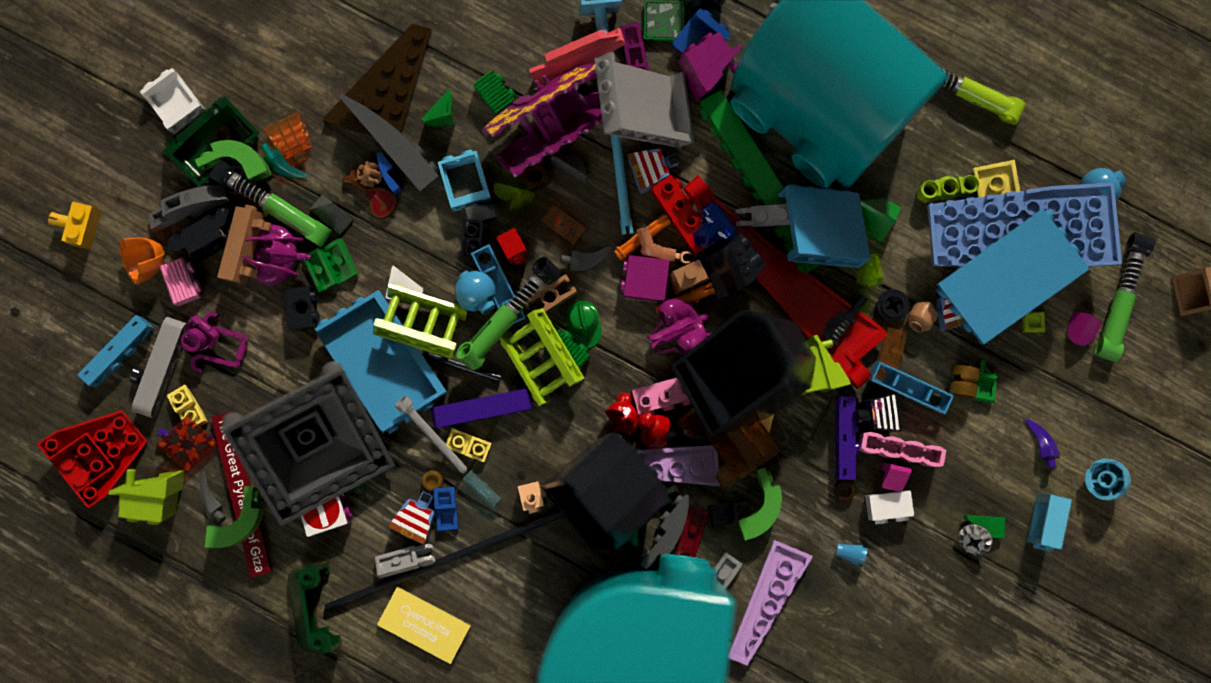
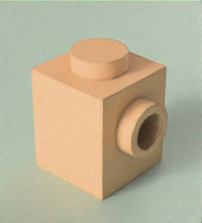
M539 481L518 486L523 511L528 510L529 514L541 511V506L545 504Z

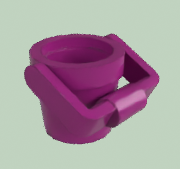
M194 315L188 321L186 326L187 332L182 335L181 344L185 350L191 352L207 348L212 350L216 346L220 335L205 321Z

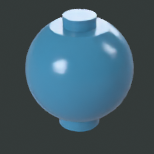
M1097 168L1085 174L1080 184L1114 182L1117 202L1122 194V187L1127 185V181L1120 170L1113 172L1107 168ZM1110 187L1096 188L1100 194L1109 196Z
M465 271L458 276L459 280L455 285V297L460 306L468 311H480L482 315L487 314L496 306L492 297L496 295L495 284L487 274L480 271Z

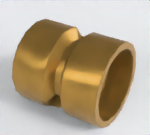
M953 365L951 377L954 378V381L950 383L949 393L958 397L976 398L978 386L975 385V382L979 381L980 369L971 366Z

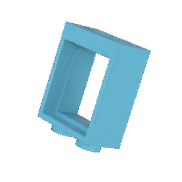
M467 150L462 152L460 156H446L442 158V161L438 162L453 212L465 209V205L474 202L486 203L492 201L477 151ZM475 162L483 190L454 198L446 170Z
M1036 494L1027 542L1033 543V548L1053 552L1054 548L1062 549L1072 499L1051 494Z

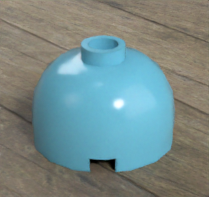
M1104 458L1095 461L1090 469L1087 470L1085 482L1087 489L1094 496L1101 500L1112 501L1120 499L1127 494L1131 487V476L1122 463Z

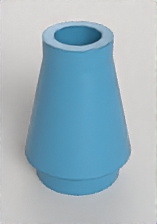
M838 543L836 556L842 557L856 565H864L868 548H864L863 545Z

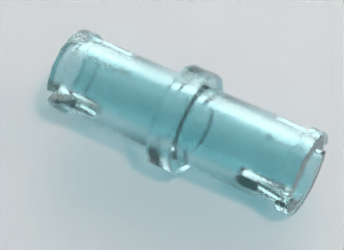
M472 470L462 479L476 491L475 494L477 496L480 495L492 508L501 499L488 486L489 484L487 482L484 483Z

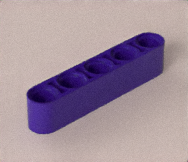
M521 389L430 408L434 429L527 411L533 408L529 389Z

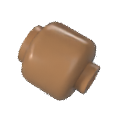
M917 302L907 316L909 326L917 332L929 331L938 318V312L931 302Z

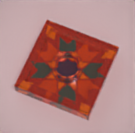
M187 415L156 446L188 473L218 444L212 436Z

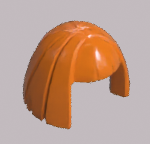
M147 238L121 239L119 253L122 256V264L134 284H142L160 270V266L163 265L165 259V252L160 243Z

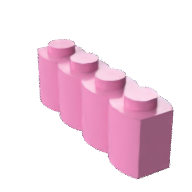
M875 432L861 433L858 437L859 451L863 453H877L885 458H898L904 462H918L927 467H940L944 465L946 450L939 446H925L917 441H903L898 437L892 436L883 437Z

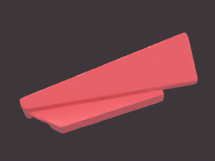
M620 28L606 33L605 30L597 31L544 54L547 63L529 69V72L534 80H538L540 85H544L543 75H547L549 81L578 66L594 64L595 58L611 53L625 44Z

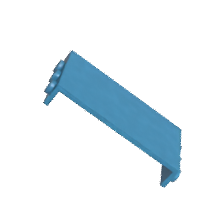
M1042 208L1029 219L943 281L936 284L938 287L936 291L943 300L947 299L949 301L951 312L955 316L959 315L964 321L961 323L968 333L972 332L980 344L987 343L1089 270V267L1079 256L1081 252L1075 244L1069 243L1066 239L1068 237L1067 233L1063 228H1058L1053 222L1055 218L1048 210L1045 211Z
M377 290L366 298L360 297L356 299L348 309L342 308L338 310L333 318L329 320L327 318L323 319L317 324L318 327L315 328V331L334 361L342 365L360 401L382 434L386 432L391 434L399 429L398 425L402 422L409 423L412 421L407 414L400 413L394 407L402 397L407 395L413 401V409L417 413L421 410L426 412L434 406L433 402L446 395V390L418 348L373 335V325L376 318L384 319L389 307L381 292ZM394 314L392 323L402 326L401 322Z

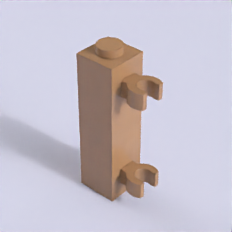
M245 205V208L236 206L217 278L244 285L247 284L248 277L257 279L259 270L252 269L251 264L242 258L245 255L253 260L258 242L245 241L246 238L259 237L261 230L270 231L271 223L263 220L265 214L258 212L257 207Z

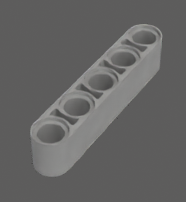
M166 317L163 321L132 404L133 412L150 418H154L158 413L182 348L181 337L187 332V323L170 317Z

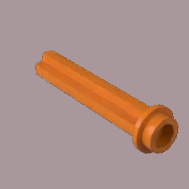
M663 214L648 225L652 237L671 223L667 215ZM636 234L622 246L616 247L614 253L620 261L626 260L629 254L641 246L639 235Z

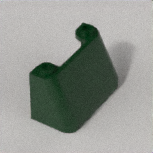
M224 94L163 148V152L198 187L201 185L207 186L213 181L208 177L212 169L204 172L197 166L195 159L199 158L204 152H213L210 144L217 142L215 140V131L220 125H228L235 130L236 138L234 141L251 146L259 139L257 136L259 134L258 130Z
M329 562L296 568L288 575L297 643L301 650L314 654L332 652L342 645L341 635L332 634L329 631V626L318 628L312 588L322 585L321 580L323 576L330 573Z

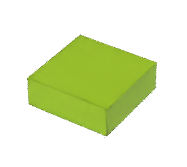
M1029 312L1023 316V333L1045 332V312Z

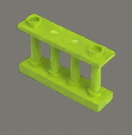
M389 284L387 297L392 299L384 319L376 318L373 325V335L452 359L456 343L451 340L458 319L465 321L468 310L458 303L453 304L405 289L401 285ZM399 301L411 304L405 323L402 326L392 323ZM419 307L431 310L423 332L412 329ZM439 313L450 316L444 338L432 335Z
M543 308L529 313L527 316L530 323L516 333L512 334L511 331H507L500 338L502 347L509 354L532 393V398L539 406L550 402L552 399L549 393L564 383H567L570 387L585 379ZM535 329L540 336V341L523 352L517 341ZM546 347L551 358L533 369L528 358ZM554 365H557L562 376L544 387L538 376Z

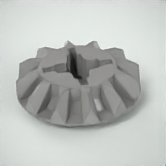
M967 525L959 532L957 540H959L960 547H963L966 553L970 552L976 556L977 554L984 555L990 550L992 537L985 528L979 525ZM972 537L974 540H979L978 545L975 542H970Z

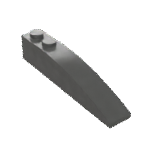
M343 94L339 96L420 192H423L440 177L437 174L440 170L432 161L430 163L424 158L426 153L420 146L415 148L397 129L362 104Z

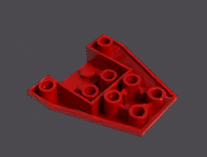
M123 410L55 431L37 443V445L89 509L109 494V491L113 489L148 442Z

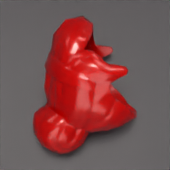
M629 393L619 394L616 402L605 410V414L617 424L614 431H621L631 436L637 432L639 427L638 413L633 406L634 398Z
M649 413L640 415L638 427L640 428V437L643 444L648 449H658L661 446L667 445L662 440L669 432L670 420L662 415H652Z

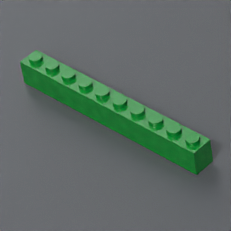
M722 90L700 102V110H698L701 118L704 121L707 120L710 124V132L720 140L721 143L719 144L725 154H729L732 167L741 173V180L745 187L749 186L753 192L751 196L755 203L761 206L787 204L786 198L778 197V194L784 189L734 112ZM790 225L774 226L773 231L778 238H782L785 243L783 245L784 249L789 253L794 249ZM794 262L797 270L803 272L804 275L822 266L820 264Z

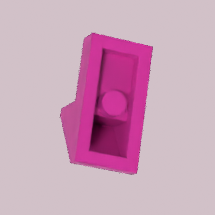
M882 462L881 470L885 471L882 488L902 492L912 469Z

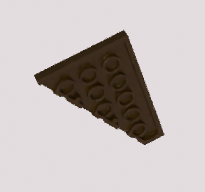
M411 24L345 96L373 111L402 134L432 29ZM342 100L323 118V122L326 124L371 135Z

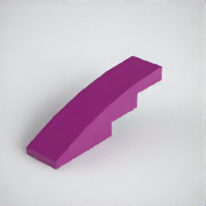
M639 22L619 26L625 41L623 50L626 65L649 71Z

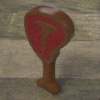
M351 170L348 176L343 177L344 184L353 185L369 200L371 212L376 218L386 219L397 208L398 199L392 192L384 188H369L360 184V180L356 176V170Z

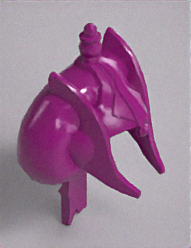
M271 224L270 231L261 230L259 237L246 238L245 241L260 240L264 248L256 247L253 260L245 255L242 257L249 264L255 266V270H259L257 281L267 286L280 284L290 275L299 276L298 273L293 271L296 261L311 259V256L307 253H297L296 243L304 239L293 237L286 228L276 224Z
M669 299L663 302L658 310L661 322L652 331L650 336L647 337L649 342H652L651 348L653 349L660 344H665L677 338L678 345L657 352L665 353L677 350L680 355L684 356L711 334L706 333L702 324L708 321L710 316L708 314L698 316L692 308L694 302L688 304L680 299ZM667 324H668V325H671V326H669V327H667V328H665V329H662V331L658 332L661 328H663V327L666 326Z

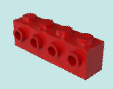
M670 175L652 186L650 193L664 214L668 216L672 226L695 258L715 245L716 235L711 228L707 229L703 223L705 222L703 215L700 211H695L693 208L694 203L681 190L683 186L678 178L674 179Z

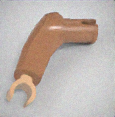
M649 226L637 230L642 245L640 253L644 257L670 260L669 262H675L676 259H679L682 263L691 262L683 260V255L691 254L690 252L682 251L681 253H676L677 249L661 247L653 243Z

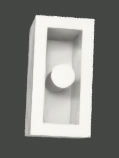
M911 491L865 495L868 519L875 521V524L888 523L887 519L893 518L896 519V522L908 521L909 516H914Z

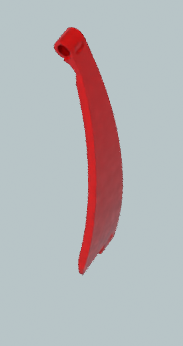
M699 175L683 187L684 192L724 243L739 234H742L750 242L753 250L762 257L766 265L757 274L756 281L790 320L796 322L800 331L808 339L817 335L821 342L827 341L822 336L824 328L827 327L826 323L831 317L835 318V314H838L839 311L847 313L852 305L812 275H804L803 272H799L794 262H788V257L750 226L736 227V222L742 219L716 199L711 189L708 188ZM858 311L857 315L853 317L856 323L851 325L845 334H842V338H839V345L826 349L834 363L838 362L850 383L856 389H859L873 376L859 359L887 336V332L879 324L861 311Z

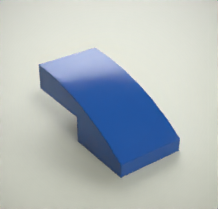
M379 152L377 153V159L381 174L395 196H398L402 190L390 177L396 171L383 154Z
M455 487L435 488L434 505L437 531L459 529Z

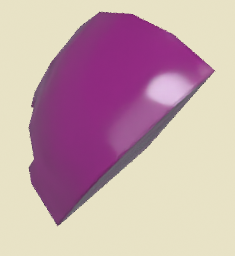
M1074 311L1067 329L1068 337L1077 345H1087L1095 338L1102 321L1090 314Z

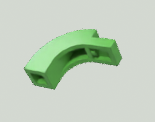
M223 140L211 143L213 152H204L199 158L195 159L197 166L204 172L214 168L219 159L223 162H238L242 165L247 178L253 183L272 175L266 161L251 147L238 141Z
M766 468L755 470L762 491L760 507L753 514L740 518L737 521L743 540L752 539L767 531L777 519L781 509L782 494L780 485L771 487L770 483H773V478L770 471H766Z
M244 486L242 512L233 524L229 526H207L205 547L222 548L233 546L245 541L257 530L263 519L265 508L257 507V504L260 503L261 493L256 486Z

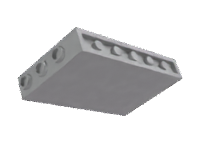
M612 52L595 58L604 134L677 148L694 143L685 72L666 76L617 63Z

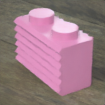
M179 258L160 266L174 305L181 306L201 298L200 292L202 287L193 276L195 268L191 261Z

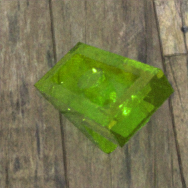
M495 182L494 193L497 195V198L509 201V198L512 199L509 208L510 214L535 201V192Z
M870 254L871 260L857 268L856 283L858 285H882L883 275L878 254Z

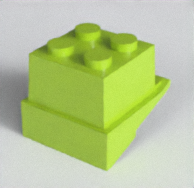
M817 335L806 340L816 357L812 387L801 395L818 391L823 393L849 385L850 380L838 362L834 363L826 350L834 347L832 340L821 342Z
M127 469L126 484L109 491V495H120L119 517L126 518L128 522L144 520L151 525H158L164 520H168V518L176 514L179 491L183 490L185 470L160 473L159 477L135 481L136 470Z

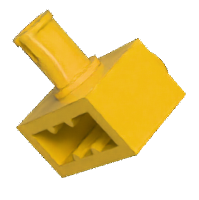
M72 202L68 216L52 212L49 216L54 219L48 218L49 225L65 228L61 241L91 250L102 211L93 206Z

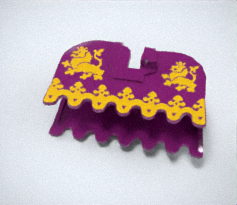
M595 64L578 66L549 81L547 75H543L544 85H540L538 80L534 81L536 88L533 89L534 95H524L516 99L481 130L487 139L490 136H496L503 128L514 125L519 121L526 134L511 142L497 153V159L502 167L514 177L521 174L524 168L539 163L542 157L557 152L560 146L573 142L580 134L591 131L594 125L603 122L599 92L583 96L578 93V87L581 84L597 78ZM531 114L543 136L542 138H538L526 115Z

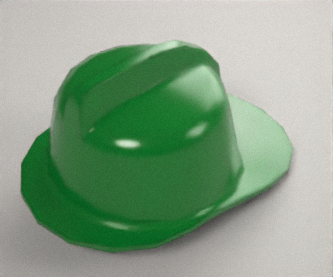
M588 301L573 303L568 308L566 316L569 333L574 337L572 341L578 346L582 343L588 349L594 347L602 336L598 311Z

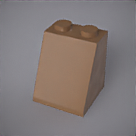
M1211 267L1172 277L1181 316L1211 311Z

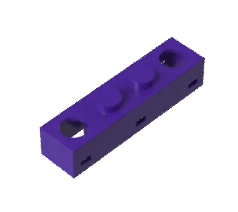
M852 396L835 397V477L839 480H856V455L859 454V443L856 442V434L859 433V423H855L853 420V412L856 411V397Z

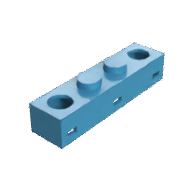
M490 244L472 252L471 255L479 271L487 274L495 284L496 295L492 297L498 309L503 304L510 303L509 300L514 299V293ZM487 252L490 254L491 261L488 264H482L479 261L481 253ZM522 309L519 310L518 319L513 324L526 318Z
M135 315L77 375L88 386L98 387L112 372L122 366V361L127 356L129 357L136 352L137 346L155 328L144 317Z
M875 361L870 372L873 376L869 381L942 414H946L954 397L950 393L880 361ZM880 368L884 369L887 373L886 378L881 381L875 377ZM933 394L941 396V403L937 406L932 405L930 402V397Z

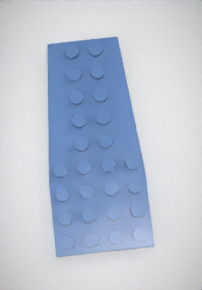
M1114 182L1049 186L1020 192L1014 191L999 195L992 194L985 197H971L964 200H950L935 204L930 203L927 206L932 265L962 267L1042 208L1045 211L1048 210L1054 216L1055 220L1053 222L1058 228L1064 229L1068 235L1066 239L1070 244H1075L1081 252L1079 256L1088 267L1121 265L1122 258ZM1110 187L1109 196L1100 194L1096 188Z

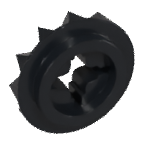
M891 289L883 292L878 297L876 306L878 314L884 320L895 322L902 320L908 314L910 303L903 292ZM889 301H892V303L900 302L899 304H897L898 306L895 307L896 311H894L893 309L886 310V308L890 305Z

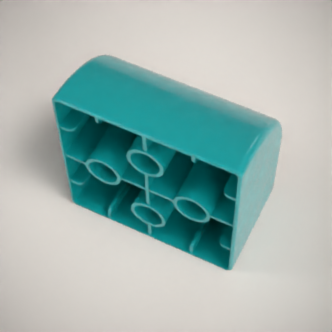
M781 0L756 31L739 58L730 85L732 92L736 94L731 99V106L738 117L751 129L764 134L773 127L796 148L792 154V161L795 167L813 184L821 188H827L834 182L841 189L847 190L911 122L945 83L948 75L864 0Z
M663 554L660 556L658 571L629 568L607 572L580 588L562 609L552 629L539 670L537 683H726L735 600L717 580V569L710 567V561L705 559Z

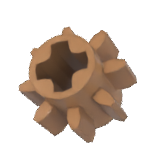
M366 161L365 165L358 167L357 178L360 180V184L373 187L374 183L378 184L381 181L382 174L380 169H378V164Z

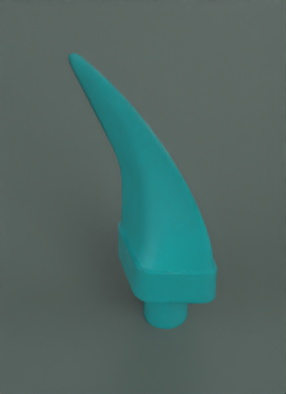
M267 142L260 146L265 153L263 159L273 171L290 178L308 177L307 173L290 166L278 148L272 150Z

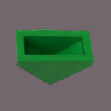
M450 90L421 119L426 127L455 126L454 97Z
M885 198L860 200L866 235L882 242L895 223L901 207Z

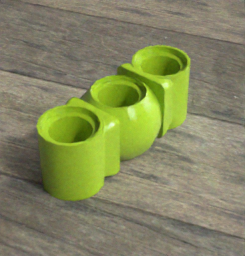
M973 175L958 178L945 176L935 181L928 180L917 189L916 195L922 202L937 201L938 199L950 201L961 196L968 197L978 190L979 180ZM964 182L971 185V190H967L964 187ZM944 185L950 186L951 193L944 190ZM924 187L931 190V196L925 194Z

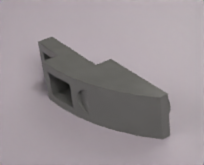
M222 185L202 186L179 192L161 200V208L149 214L151 230L157 233L189 215L196 219L229 202L227 187L225 188Z
M679 494L672 503L674 508L670 512L665 511L660 517L659 521L661 524L659 526L665 532L663 534L659 532L652 541L654 546L650 550L646 548L639 557L641 559L639 564L647 570L659 554H670L675 547L687 518L689 508V496L687 494L683 496Z

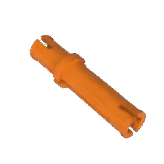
M708 282L696 289L691 288L689 292L673 299H680L688 304L695 302L696 304L699 303L700 299L715 294V290L712 288L711 282ZM661 304L654 306L657 313Z

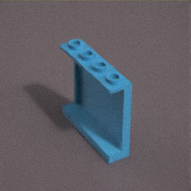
M790 184L778 194V197L786 198L794 248L787 254L788 262L860 268L871 260L859 193L850 192L849 190L837 191L831 188L819 189L814 186L802 187Z

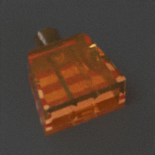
M299 112L263 128L285 159L293 157L296 164H302L307 161L304 151L311 148V143L305 121Z

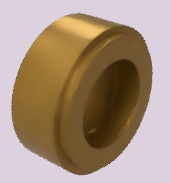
M428 471L422 477V485L426 490L434 491L435 488H441L443 485V477L438 471Z

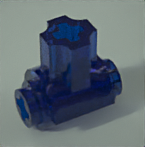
M713 202L708 203L700 210L702 215L699 222L701 225L692 233L695 244L704 249L709 248L715 241H724L726 244L738 234L736 232L737 228L721 208Z

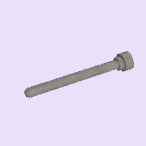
M407 395L402 397L394 407L400 413L407 414L461 473H466L467 467L413 409V401Z

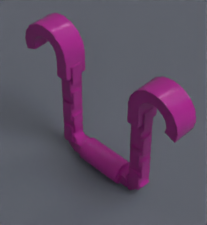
M215 312L207 313L203 321L210 325V319L213 317L218 318L220 314ZM212 327L218 333L241 338L242 341L239 343L235 357L236 361L231 362L202 354L195 355L191 360V368L198 373H203V369L197 365L200 359L237 368L242 365L241 361L244 359L247 349L246 343L249 340L245 334Z

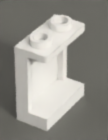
M173 68L163 71L159 78L147 83L140 91L141 95L147 99L162 119L167 130L173 134H176L205 111V108Z

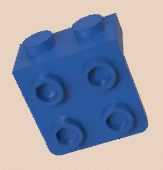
M700 8L674 39L672 45L682 53L693 43L697 46V43L709 33L714 35L719 32L725 41L731 34L724 24L717 23L713 19L711 13Z

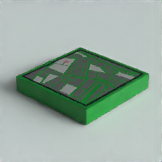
M645 1L644 41L673 42L684 28V2Z

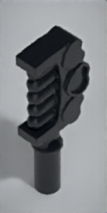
M861 294L847 313L839 311L838 314H835V318L831 317L822 333L823 338L832 340L833 345L837 347L839 345V338L843 337L842 334H845L849 327L856 323L853 317L857 315L868 298Z

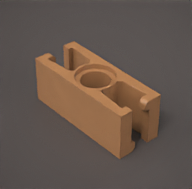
M565 274L553 284L534 294L535 296L532 295L530 297L531 300H528L527 305H524L527 310H530L529 305L541 300L544 305L543 309L547 314L575 296L577 290L573 286L570 288L571 291L561 296L556 289L565 282L567 284L570 281ZM548 293H553L556 295V299L554 302L548 303L545 301V296Z

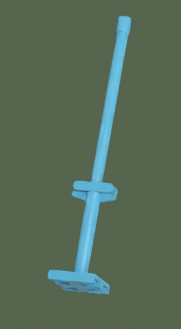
M580 0L578 6L579 17L595 15L597 31L605 30L606 33H609L607 14L618 13L622 0ZM611 135L621 217V233L626 235L625 227H628L629 234H634L630 216L621 137Z

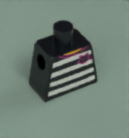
M897 393L884 394L859 402V410L853 412L854 422L861 423L863 431L879 433L902 432Z

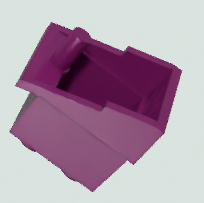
M719 32L714 35L709 33L697 43V46L693 43L680 54L681 58L677 62L681 70L685 72V77L689 82L687 86L697 101L712 89L722 77V70L727 65L733 75L737 67L733 57L741 49V45L739 44L731 49Z

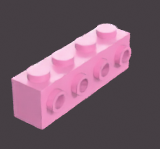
M678 378L631 391L638 415L646 413L654 415V410L661 408L663 412L675 409L674 405L682 403L683 406L691 404Z

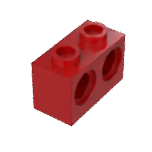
M515 228L496 237L511 266L513 264L518 266L526 261L529 255Z

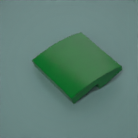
M340 238L323 248L318 247L309 252L308 255L311 256V259L304 260L319 293L334 288L359 275L343 239Z

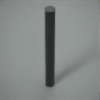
M428 351L423 352L425 359L499 383L501 381V374L482 368L471 370L461 361Z

